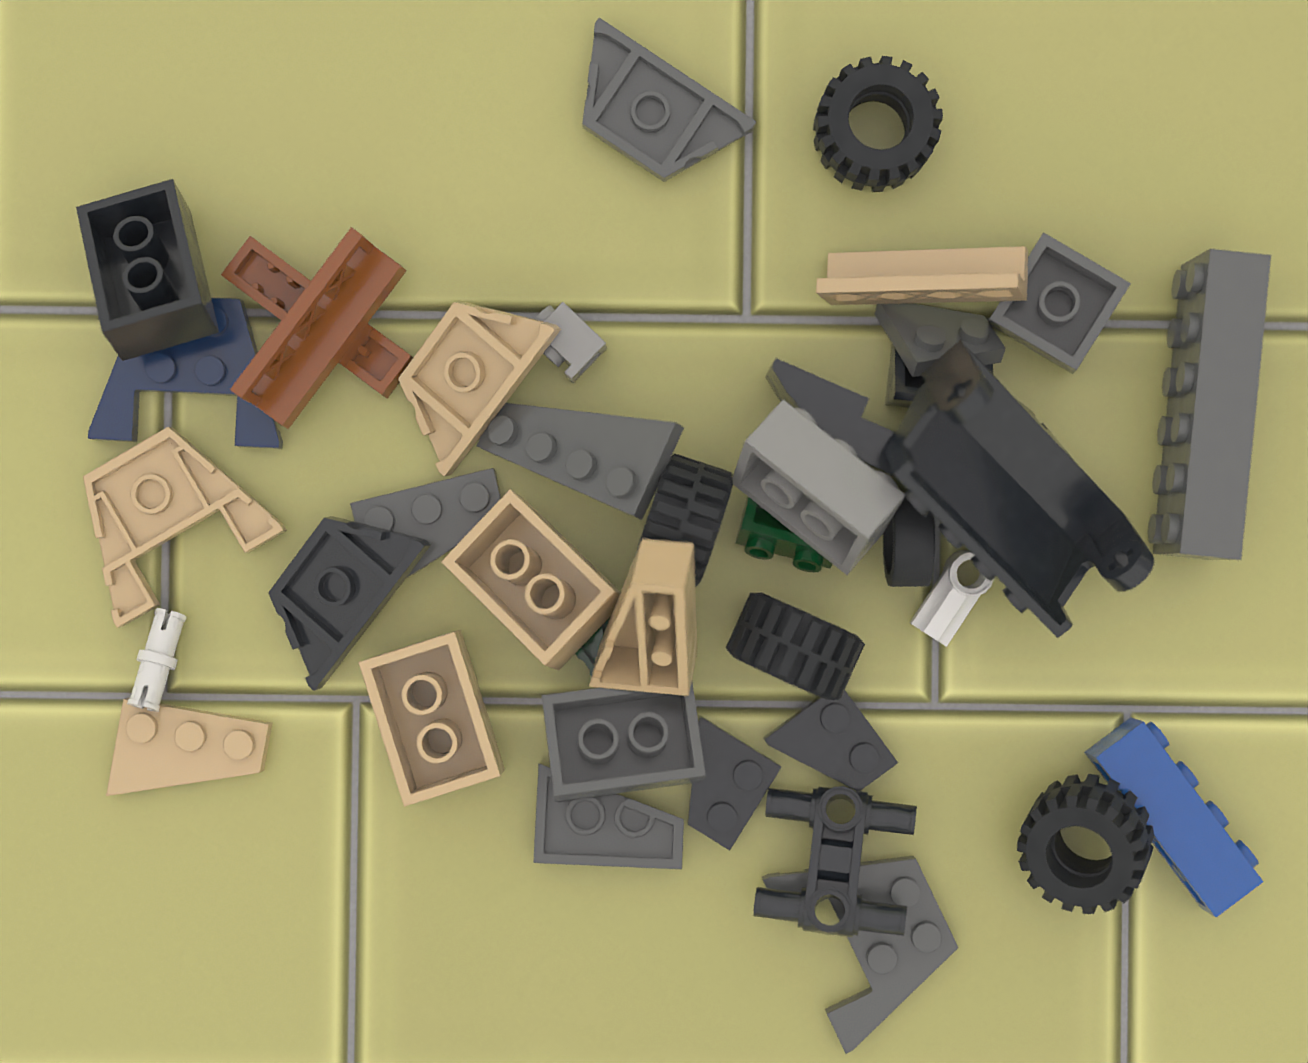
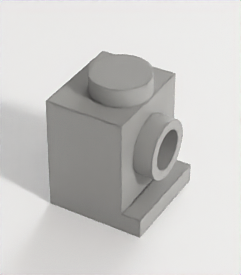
M564 302L556 309L551 305L547 306L535 318V320L556 324L561 328L543 354L557 367L565 361L569 365L564 371L565 375L573 383L607 349L606 342Z

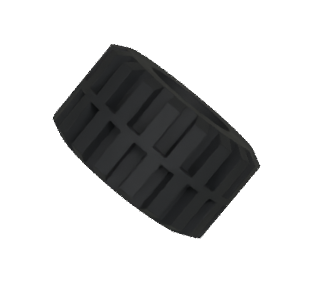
M871 56L862 58L857 67H853L850 63L841 69L837 78L833 77L819 102L813 123V130L816 131L814 138L816 151L821 150L822 158L820 161L825 169L831 166L836 171L834 178L841 183L845 178L852 181L853 189L862 191L864 186H872V192H883L886 186L891 185L894 189L903 185L906 179L909 177L912 179L920 171L940 139L942 130L939 129V125L943 120V110L936 109V103L940 98L936 88L928 91L926 84L929 78L922 71L915 77L909 72L913 64L904 60L900 67L892 65L893 57L881 56L879 63H873ZM865 102H880L890 106L902 120L904 127L902 141L888 149H874L864 145L855 137L850 128L849 114L851 110Z
M674 453L666 469L662 472L637 550L642 539L693 543L696 588L701 583L728 505L733 487L732 472Z
M760 592L749 594L726 649L737 660L788 684L827 700H840L865 644L857 635Z
M1078 774L1066 777L1063 785L1058 780L1050 784L1046 792H1041L1020 829L1021 835L1017 840V851L1023 854L1018 862L1022 871L1031 872L1027 882L1033 889L1040 886L1045 891L1042 898L1049 903H1052L1055 898L1063 902L1061 909L1072 912L1075 906L1082 907L1083 914H1094L1097 906H1100L1104 912L1115 909L1118 900L1124 904L1131 898L1134 889H1138L1152 855L1154 846L1151 843L1154 838L1153 826L1146 825L1150 815L1145 806L1136 809L1134 805L1138 797L1131 790L1123 795L1117 790L1120 785L1119 782L1110 779L1108 784L1105 785L1099 783V775L1088 774L1085 781L1081 782ZM1073 826L1090 829L1106 841L1112 856L1101 860L1083 858L1069 849L1061 836L1060 830Z

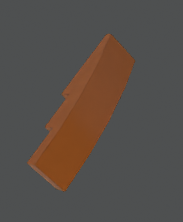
M249 236L221 274V276L280 320L284 318L311 281L251 236ZM367 323L338 363L382 396L388 398L399 384L398 378L413 357Z

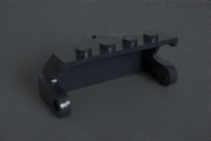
M961 340L922 373L926 383L919 388L885 452L893 474L908 488L905 495L910 503L923 516L932 512L942 522L938 525V528L944 537L956 549L965 545L974 554L971 557V561L978 571L988 581H992L997 577L1006 586L1003 589V593L1019 612L1023 613L1029 609L1059 638L1073 625L1064 605L1089 569L1096 567L1100 575L1118 592H1125L1135 588L1149 576L1155 563L1154 556L1126 514L1076 463L1045 424L1040 423L1035 414L1016 399Z

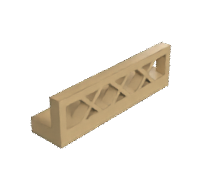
M1025 246L828 253L827 278H817L816 293L830 305L1027 301L1028 250Z

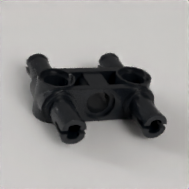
M818 786V789L813 788L812 793L768 788L766 817L809 822V827L813 828L807 888L802 887L801 892L757 887L753 916L798 922V928H802V931L825 935L853 937V935H858V930L904 936L907 906L862 900V895L857 894L863 834L868 835L869 830L914 835L917 806L872 800V795H868V792L854 791L845 786L833 788ZM837 799L849 801L855 809L854 817L845 824L833 822L826 813L830 803ZM825 898L839 900L845 909L844 917L835 925L823 924L816 917L815 910L817 904Z

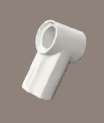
M959 550L952 553L946 559L942 574L909 622L946 647L980 595L985 593L993 583V580L988 581L981 573L978 580L972 585L962 586L959 583L957 569L962 562L974 556L970 550Z

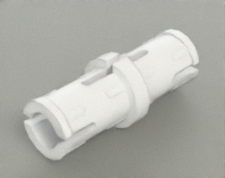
M156 608L145 650H139L136 660L141 663L131 697L128 699L127 704L140 709L146 707L149 711L159 712V704L169 670H175L178 661L173 657L186 616L174 611L168 614L166 609Z

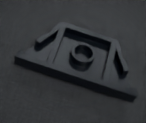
M334 516L323 518L268 592L277 614L285 622V633L292 649H299L310 675L305 677L313 691L325 685L429 549L431 544L427 540Z

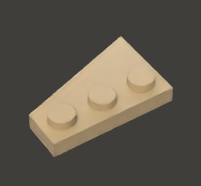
M130 698L123 699L106 796L260 773L265 768L272 722L162 703L159 704V712L147 710L146 707L140 709L128 705L127 702Z

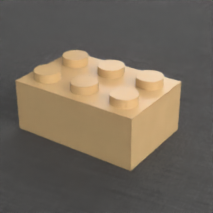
M511 489L441 561L545 666L560 670L611 616L620 595V591L528 501Z
M461 629L358 662L404 807L501 776L505 767Z

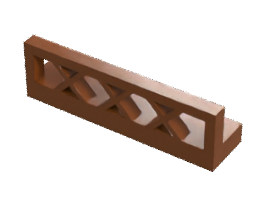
M351 227L230 390L241 399L257 406L281 426L289 429L407 270Z

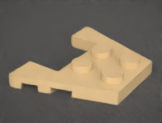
M166 427L83 476L95 537L99 538L104 562L102 571L105 585L109 586L114 609L111 610L112 619L117 628L124 627L160 605L137 566L136 560L218 511H221L245 553H250L287 531L285 526L172 427Z

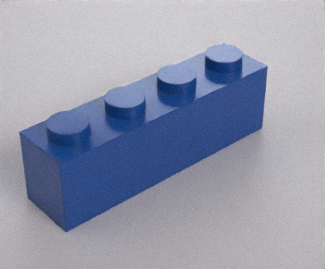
M1130 717L1084 753L1107 783L1110 779L1119 782L1120 785L1117 790L1123 795L1131 790L1138 797L1134 806L1136 809L1145 806L1150 815L1146 825L1153 826V845L1200 908L1216 918L1264 882L1254 869L1259 862L1241 840L1234 843L1224 828L1229 825V822L1221 810L1210 800L1204 803L1194 788L1199 785V782L1191 770L1182 761L1175 764L1165 751V748L1170 744L1161 730L1151 721L1145 724L1144 721Z

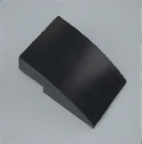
M775 358L765 378L780 401L784 399L792 407L801 408L808 412L814 418L819 428L833 439H839L849 444L856 452L857 457L874 471H881L891 476L893 472L885 452L896 432L862 418L869 398Z

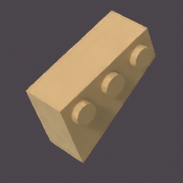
M642 539L601 639L589 687L689 696L698 652L694 544Z

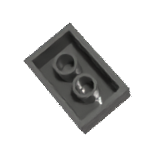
M691 682L689 696L610 688H594L542 695L555 802L699 783L704 780L706 773L693 682Z

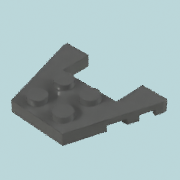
M914 856L860 862L857 894L862 895V900L907 906L904 936L858 930V935L847 937L870 987L825 1009L845 1054L853 1051L959 948ZM809 869L780 874V872L770 873L762 876L766 888L801 892L802 887L807 888ZM825 898L830 900L839 921H841L845 913L842 903L835 898Z

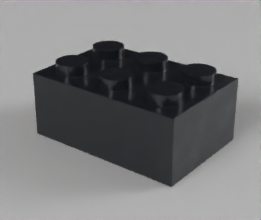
M173 179L76 207L101 331L122 361L219 333L192 214Z

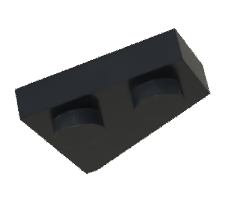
M845 690L840 700H827L817 697L763 737L770 747L856 791H861L898 764V761Z
M700 716L698 724L706 776L702 782L692 783L688 825L730 851L782 767L703 716Z

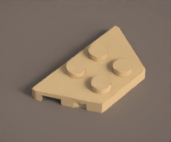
M454 302L398 378L407 400L415 408V418L423 436L428 435L439 459V462L435 464L438 471L444 477L453 474L487 429L490 422L496 417L560 332L561 328L556 324L465 302Z

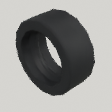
M905 495L883 533L885 578L890 587H928L933 577L935 561L934 514L929 512L926 516H923Z

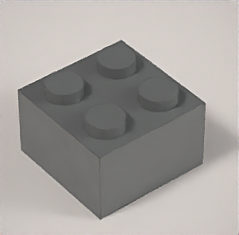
M1043 232L1028 256L1027 301H1000L990 317L989 323L992 327L1073 374L1082 363L1131 283Z

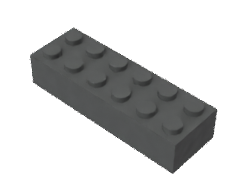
M1209 249L1182 264L1181 270H1177L1174 274L1172 298L1178 299L1176 319H1171L1167 332V346L1173 348L1171 367L1166 368L1162 381L1163 396L1168 397L1166 416L1161 417L1157 431L1158 444L1163 446L1162 463L1156 466L1152 482L1153 493L1158 494L1157 513L1151 515L1148 524L1149 543H1154L1153 554L1206 560H1241L1271 255Z

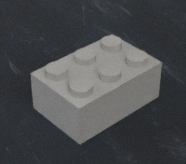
M784 399L745 440L732 477L734 486L846 575L853 570L883 535L905 497V494L898 490L896 483L891 477L881 471H874L857 457L856 452L849 444L839 439H833L817 426L816 421L808 412L801 408L792 407Z

